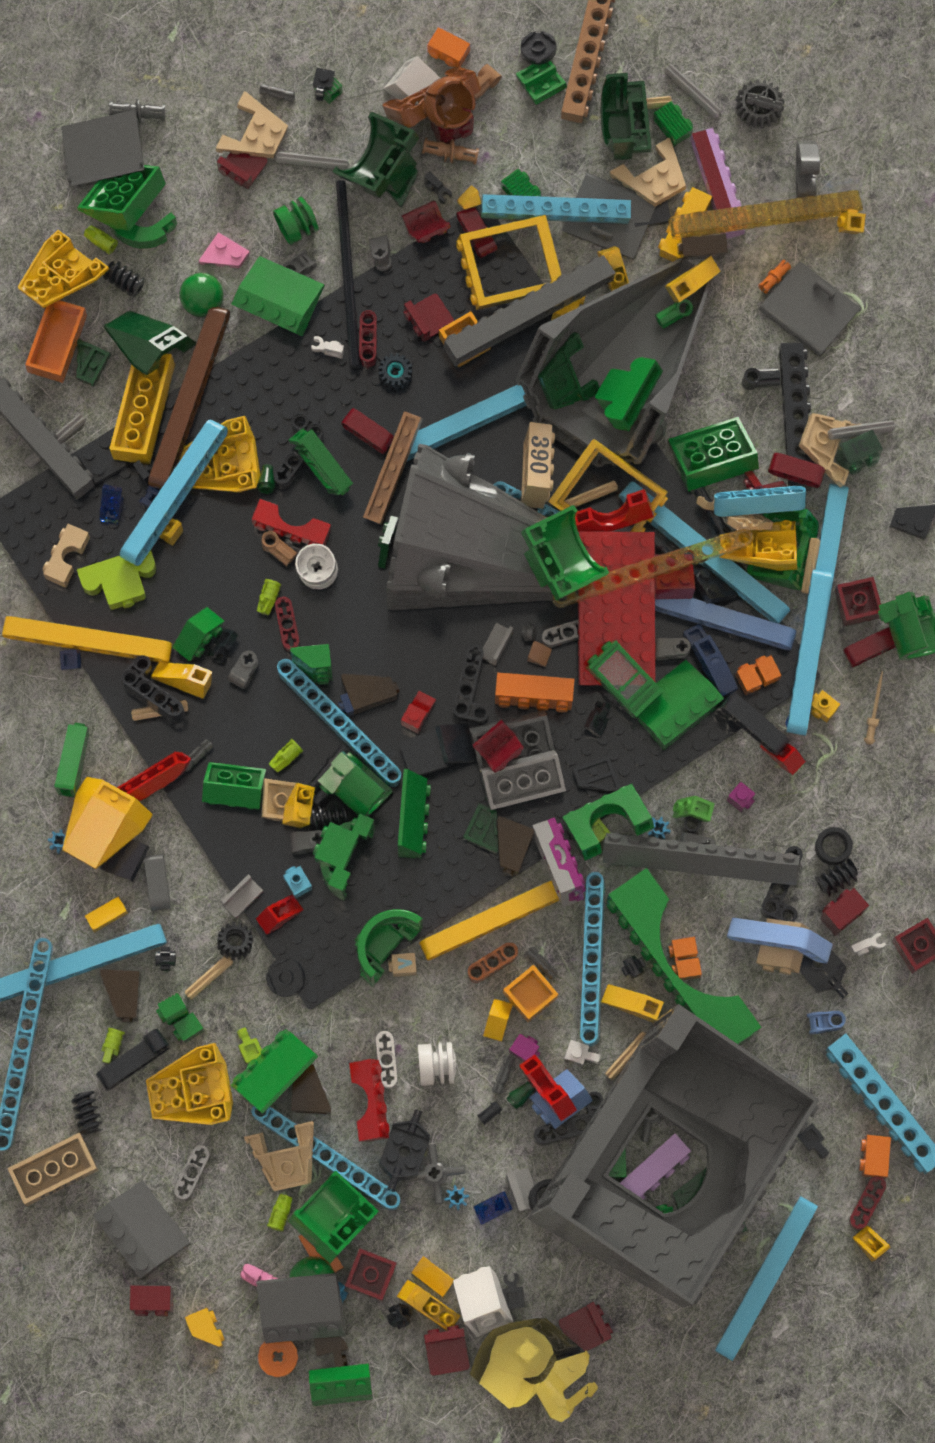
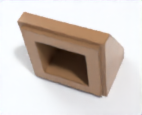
M534 641L527 661L546 667L552 649Z

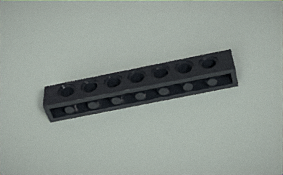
M803 342L781 343L779 357L786 455L815 463L806 453L800 456L795 452L802 449L799 447L801 438L796 437L794 433H804L808 422V413H811V403L807 402V395L810 394L809 384H806L808 366H805L804 361L807 360V349H804ZM796 361L799 365L792 366L790 362ZM791 379H798L800 383L793 384ZM797 396L801 401L795 402L792 397ZM799 414L802 416V419L797 420L793 415ZM788 480V487L802 486L806 491H811L812 487Z

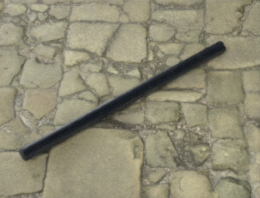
M338 180L336 181L349 362L351 368H359L360 359L346 181Z

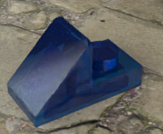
M103 485L99 521L118 524L124 501L122 487Z
M505 1191L473 1206L481 1225L513 1210Z

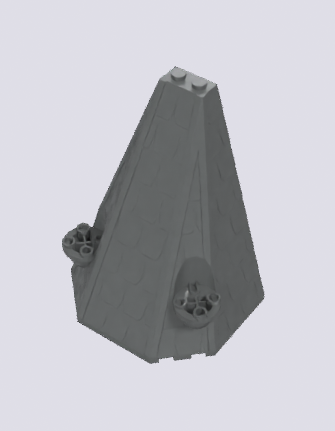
M681 258L541 325L516 377L518 386L521 385L524 390L523 398L528 408L532 409L535 416L533 422L552 425L555 439L580 456L590 442L595 439L624 461L640 464L644 460L650 445L661 441L665 436L667 421L664 417L669 410L712 279L685 298V300H689L693 305L692 313L664 329L657 323L655 314L674 303L665 285L695 266L687 260H681ZM681 303L679 306L681 313L686 310L685 303ZM573 332L579 333L584 345L583 349L570 357L581 387L592 379L597 380L600 387L610 369L631 371V363L640 357L655 359L662 368L663 372L630 431L614 428L605 416V410L602 409L595 396L590 397L589 400H580L572 405L555 410L550 408L538 375ZM600 452L591 462L596 467H602L604 464L611 463L612 466L616 465Z
M419 444L413 461L414 465H411L393 545V555L397 557L391 558L390 576L387 582L388 610L555 600L548 585L541 588L524 556L529 547L521 534V531L547 517L493 484L473 475L475 455H472V453L447 458L428 445ZM578 590L559 600L578 598Z

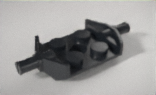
M832 950L828 963H823L821 968L815 967L813 960L803 954L799 972L812 985L816 993L834 990L842 999L849 994L841 986L846 966Z
M414 1110L410 1121L397 1122L392 1125L379 1162L380 1168L390 1177L387 1187L389 1191L395 1192L397 1183L400 1180L417 1178L431 1136L419 1124L422 1115L420 1110L419 1113L418 1110ZM403 1148L408 1149L410 1155L402 1157L399 1154V1150Z

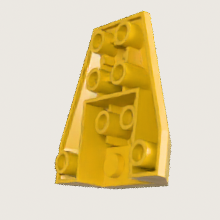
M57 230L44 242L18 285V289L42 308H45L97 281L109 270V267L97 258L93 260L87 258L74 248L68 236Z
M246 416L226 420L221 425L227 427V435L192 487L194 489L242 492L257 487L260 469L256 442ZM192 442L184 447L180 460L182 459V457L184 456Z
M783 520L781 522H774L772 528L767 530H739L719 535V558L777 571L797 570L795 521Z
M86 777L76 792L62 851L97 869L145 829L153 814L136 798L102 779Z
M216 1043L194 1048L146 1079L152 1119L207 1125L230 1121L233 1106L227 1065Z

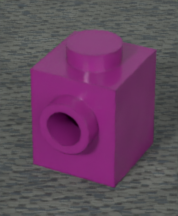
M740 782L729 794L726 801L742 813L745 808L749 809L754 804L756 793Z
M519 1034L509 1049V1053L524 1062L533 1055L539 1057L540 1052L538 1050L540 1046L537 1045L538 1041L531 1036L526 1038Z

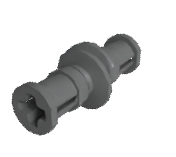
M136 99L135 104H120L110 101L109 115L136 110L139 123H141L142 118L162 119V121H165V104H162V106L141 105L139 99Z

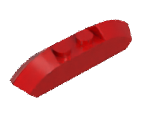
M174 752L117 788L140 802L179 778L187 769L191 758L182 752Z

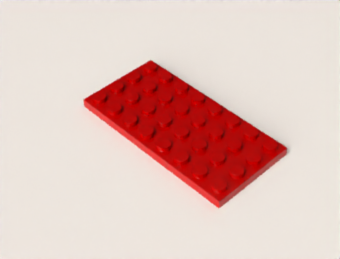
M579 531L581 541L589 555L598 565L607 567L609 571L608 575L578 589L579 685H601L585 667L589 665L587 661L594 654L598 656L603 651L601 647L606 642L615 640L655 682L654 532ZM617 651L598 668L612 685H624L636 673ZM638 675L629 685H643L645 681Z

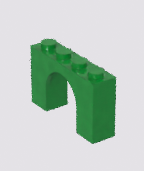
M632 784L623 786L619 790L604 795L601 799L587 803L584 807L563 816L565 828L584 861L602 853L600 842L592 830L595 822L602 816L608 814L623 816L628 820L637 836L654 828L652 817Z

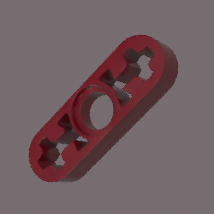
M280 597L275 602V609L283 647L291 652L290 648L299 647L300 641L292 602L287 597ZM282 602L289 605L286 606L287 615H283V610L279 607ZM286 619L293 622L292 627L289 629L282 627V622ZM289 633H291V635H292V640H293V641H296V642L293 643L294 646H290L289 644H286V642L289 641V640H288V634H289Z
M875 1176L867 1183L849 1218L852 1228L856 1230L863 1229L869 1222L886 1189V1181L882 1177ZM880 1181L882 1189H877L874 1195L868 1194L867 1190L872 1192L874 1188L872 1182ZM866 1197L873 1200V1206L870 1209L865 1208L862 1204L863 1199ZM859 1207L862 1211L869 1214L868 1216L866 1214L862 1216L863 1224L856 1225V1221L853 1218L860 1215L861 1211L857 1210Z

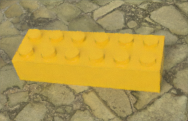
M172 354L161 356L159 368L148 375L143 374L131 364L109 449L114 460L135 463L140 460L142 464L150 465L175 368Z

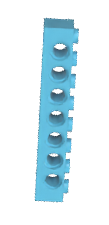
M483 194L481 198V218L525 220L546 215L547 221L628 224L631 219V200Z
M844 1034L826 1049L827 1058L833 1064L836 1063L839 1066V1073L843 1078H848L851 1081V1087L854 1092L863 1096L865 1099L863 1102L869 1110L873 1109L875 1111L878 1122L882 1126H887L890 1130L888 1132L890 1137L895 1142L899 1141L902 1145V1152L914 1160L915 1163L913 1165L920 1173L927 1174L935 1167L934 1142L847 1034ZM842 1054H849L852 1059L851 1062L845 1063L842 1060ZM854 1070H862L864 1077L862 1079L855 1077ZM867 1085H874L876 1094L868 1093ZM880 1100L888 1102L889 1108L887 1110L880 1108ZM892 1116L900 1117L901 1124L898 1126L892 1123ZM906 1131H910L913 1134V1141L905 1139L904 1133ZM918 1147H923L926 1150L925 1157H920L917 1154Z

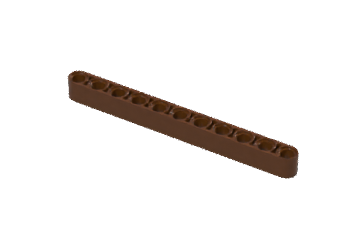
M213 307L208 310L149 476L148 484L151 487L162 489L180 461L229 322V309Z

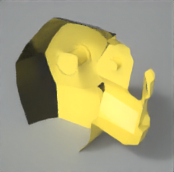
M546 1318L513 1322L492 1329L482 1342L470 1375L509 1409L519 1408L527 1404L537 1394L550 1418L559 1422L569 1418L576 1405L586 1397H592L598 1390L595 1382L588 1383L570 1399H565L563 1391L586 1372L590 1355Z

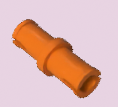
M782 260L774 270L768 272V276L758 285L759 289L767 294L776 283L782 280L783 275L791 269V265L786 260Z

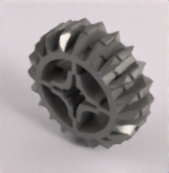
M758 79L755 84L752 81L748 83V86L744 84L742 90L738 91V96L735 99L737 102L735 103V109H738L737 115H742L741 121L747 120V126L753 123L754 128L758 124L761 129L764 127V124L769 127L771 122L776 123L777 118H780L781 112L784 111L783 105L781 111L777 112L773 111V108L757 107L755 103L754 105L748 104L752 107L751 112L747 108L745 101L749 93H761L756 94V96L770 97L773 101L779 100L784 104L785 100L782 98V92H778V86L773 88L772 82L767 85L766 80L760 83Z

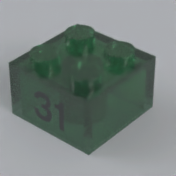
M872 429L840 444L835 458L839 466L849 471L848 474L855 475L863 467L867 466L870 468L876 465L883 447Z

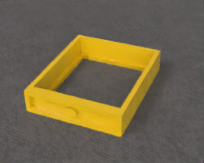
M546 215L459 235L456 247L458 252L461 251L462 254L461 265L463 270L466 269V284L468 288H471L472 294L470 299L472 305H475L476 310L510 303L516 299L521 300L529 292L540 290L544 284L484 297L470 240L536 225L551 279L550 283H553L562 275Z
M593 439L549 500V503L560 511L570 507L571 505L564 500L598 452L657 494L651 502L654 517L657 515L654 512L658 506L662 507L667 501L666 494L668 492L600 442ZM654 517L636 523L630 532H644L646 529L643 526L647 521L651 523Z

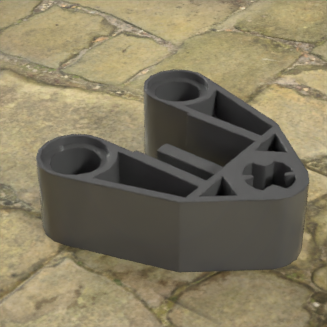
M797 141L796 198H816V175H819L820 172L818 144L816 141Z

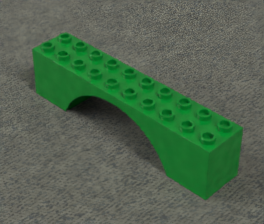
M647 868L609 893L607 897L608 904H606L611 914L615 913L619 918L617 921L623 930L627 929L630 933L629 939L635 946L638 945L642 950L640 954L646 962L649 960L653 965L652 971L657 977L663 979L665 982L663 986L666 991L673 993L676 998L674 999L676 1005H681L738 1045H742L760 1031L762 1027L739 995L720 997L702 993L683 982L671 969L664 956L660 941L661 918L668 905L669 898Z

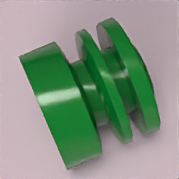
M302 196L296 199L297 204L294 201L290 202L291 211L285 205L273 210L275 221L289 245L302 240L301 230L306 236L311 235L310 229L313 233L319 231L315 214Z

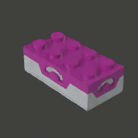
M554 817L533 825L535 842L561 906L565 907L583 900V892H586L585 881L582 874L578 872L577 861L571 855V847L568 840L564 838V830L561 823L557 824Z

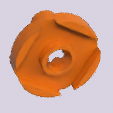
M292 1341L264 1342L258 1354L261 1369L266 1374L274 1377H283L290 1374L295 1369L298 1361L296 1346ZM274 1352H282L284 1354L281 1362L278 1360L276 1362L273 1361L275 1357Z

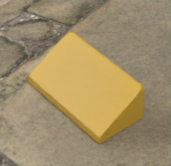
M471 185L457 199V203L463 209L481 205L478 190Z
M118 896L85 915V918L95 933L128 914Z
M424 1256L411 1272L442 1297L452 1286L454 1280Z

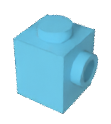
M293 866L285 871L286 874L283 875L284 880L295 898L312 890V885L301 866L297 868Z

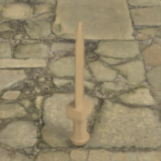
M883 671L881 672L872 718H867L868 730L864 741L869 745L875 742V729L880 720L876 719Z

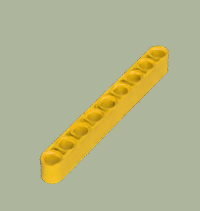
M12 616L5 617L2 637L7 639L80 649L82 651L133 659L145 655L150 661L158 663H169L173 645L171 642Z
M549 881L420 941L419 945L426 960H432L558 902L559 898L552 881Z

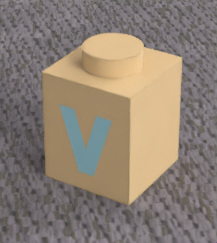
M415 953L392 954V960H388L389 972H393V977L417 975Z

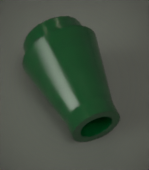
M269 464L262 466L257 483L258 491L263 494H270L276 488L274 467Z
M527 1081L508 1093L509 1096L506 1099L517 1110L519 1107H523L535 1089Z

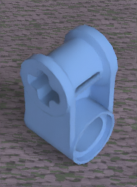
M840 1011L807 1014L811 1028L809 1034L840 1030L844 1026L845 1015ZM833 1016L840 1017L841 1024L834 1025L831 1022V1018Z

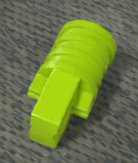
M92 225L84 231V236L109 255L118 245V240Z
M265 579L259 596L257 612L265 615L270 614L281 587L279 582Z
M291 739L278 751L269 765L278 773L284 767L290 765L303 750Z
M108 1027V1033L101 1051L105 1052L102 1060L103 1063L110 1064L113 1056H118L125 1032Z
M284 1194L279 1195L272 1208L267 1227L284 1232V1227L290 1214L292 1197Z

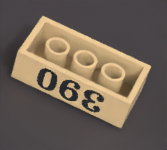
M530 422L523 443L521 502L533 508L543 509L545 502H549L550 491L553 489V480H550L554 471V464H551V460L554 458L552 444H554L555 433L552 432V425Z
M80 1133L7 1168L26 1206L99 1171Z

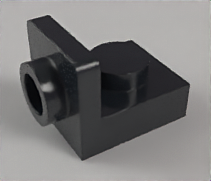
M152 459L150 465L142 464L140 460L133 464L146 484H148L154 464Z

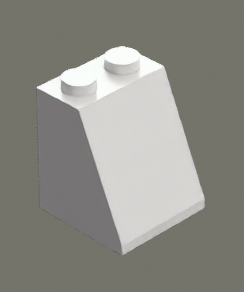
M416 56L406 61L383 89L395 98L402 100L431 85L440 77Z
M490 1266L481 1267L473 1273L463 1274L458 1279L453 1280L463 1321L476 1337L487 1334L492 1329L513 1323L497 1275Z

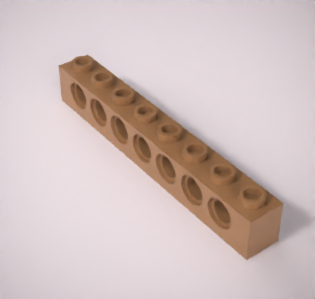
M588 0L561 111V119L582 123L583 118L588 116L589 107L587 106V101L592 100L593 90L590 89L591 85L596 83L597 74L594 72L595 68L600 66L601 57H598L599 51L603 52L605 41L602 39L603 35L608 33L609 24H606L607 18L611 19L613 8L610 6L611 2L615 3V0ZM598 1H604L605 4H599ZM599 17L601 18V20L596 21L593 18ZM594 33V34H596V35H598V36H597V37H591L590 34ZM592 50L593 53L588 54L585 51ZM583 66H587V67H589L590 69H589V70H583L582 67H583ZM584 83L586 86L580 87L577 84ZM579 99V100H581L582 102H581V103H575L574 100Z

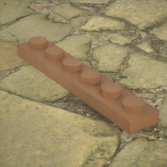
M404 411L363 518L382 525L423 418Z

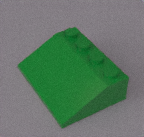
M144 165L145 170L99 180L77 207L78 211L113 229L130 231L166 185L160 167Z
M259 256L238 287L231 305L303 336L325 285Z
M739 417L668 439L681 478L688 491L759 469L758 453Z
M685 660L656 683L664 691L636 718L657 744L665 750L717 709L724 701V698L711 682Z
M404 769L398 857L422 858V853H426L427 843L423 841V834H427L428 823L424 822L425 815H429V804H426V796H430L431 785H427V778L409 769Z
M287 1029L280 1031L275 1036V1040L270 1045L265 1046L258 1058L251 1060L247 1065V1069L235 1076L233 1083L230 1085L246 1102L262 1114L319 1057Z

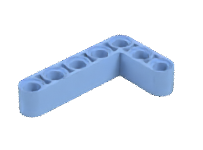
M740 918L731 919L727 938L731 940L797 950L808 958L825 964L828 963L833 945L806 928Z

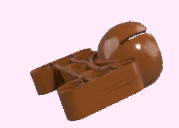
M461 67L451 68L444 73L446 77L437 79L431 85L402 100L392 99L382 105L388 119L408 128L415 126L426 117L438 127L444 129L459 128L466 124L473 115V113L464 111L462 108L474 111V94L482 90L477 75L474 71Z

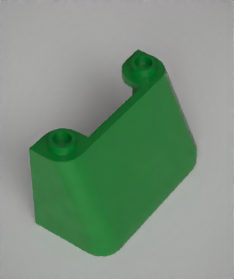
M808 509L762 513L764 517L773 523L783 520L795 521L797 570L777 571L748 564L747 573L755 580L792 590H801L810 539L817 538L819 530L818 520Z

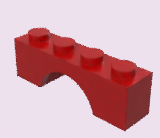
M643 489L628 494L623 506L616 511L601 513L590 507L578 511L575 521L578 532H612L653 518L654 513L646 490Z
M262 499L259 500L252 517V524L258 530L265 531L266 529L273 531L278 537L286 536L297 544L302 542L308 545L315 543L325 546L331 532V524L315 518L305 525L291 526L280 518L278 505Z
M533 1055L519 1065L527 1080L560 1121H563L577 1111L568 1094L560 1084L558 1085L536 1055Z
M367 1059L349 1063L351 1082L360 1085L365 1090L368 1098L367 1110L364 1116L357 1121L359 1141L371 1142L389 1138V1124L386 1119L387 1106L384 1102V1085L381 1080L382 1067L379 1060Z

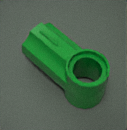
M685 299L681 302H674L655 314L656 321L664 329L682 317L690 315L693 311V305L689 300ZM681 303L686 305V310L683 313L679 310Z

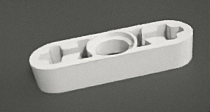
M381 1031L376 1036L377 1057L383 1069L394 1067V1071L390 1070V1077H394L391 1084L383 1081V1078H386V1070L381 1073L384 1088L390 1089L397 1084L394 1039L390 1032ZM383 1035L390 1039L387 1042V1049L392 1048V1051H379V1049L384 1050L383 1042H379ZM385 1054L392 1057V1063L389 1065H384L381 1062V1057Z

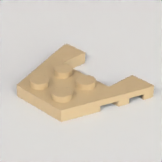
M244 91L237 108L253 114V117L241 141L222 134L216 146V152L223 153V151H228L238 155L239 153H247L250 156L274 158L288 130V125Z
M670 138L655 145V150L664 161L636 177L622 164L610 171V177L614 180L616 178L622 182L623 186L631 188L638 196L655 207L686 189V184Z
M813 413L809 416L799 447L816 464L823 466L826 469L825 473L839 487L845 485L849 471L833 462L841 439L830 440L828 431L833 428L854 426L856 424H852L851 421H838L833 417ZM862 436L849 437V438H851V439H853L854 441L857 442V441H859V440L861 439Z
M698 496L696 504L704 509L714 510V500L713 502H708L705 500V497ZM761 514L727 516V524L736 530L762 531L771 529L773 525L771 520Z
M313 1121L294 1125L299 1146L268 1152L263 1132L244 1137L246 1143H249L252 1147L255 1159L258 1158L261 1163L262 1171L274 1191L311 1183Z

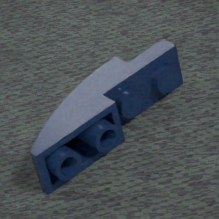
M698 624L684 631L683 637L690 642L691 649L702 664V670L718 692L724 697L738 690L721 652L711 636H707L701 625Z

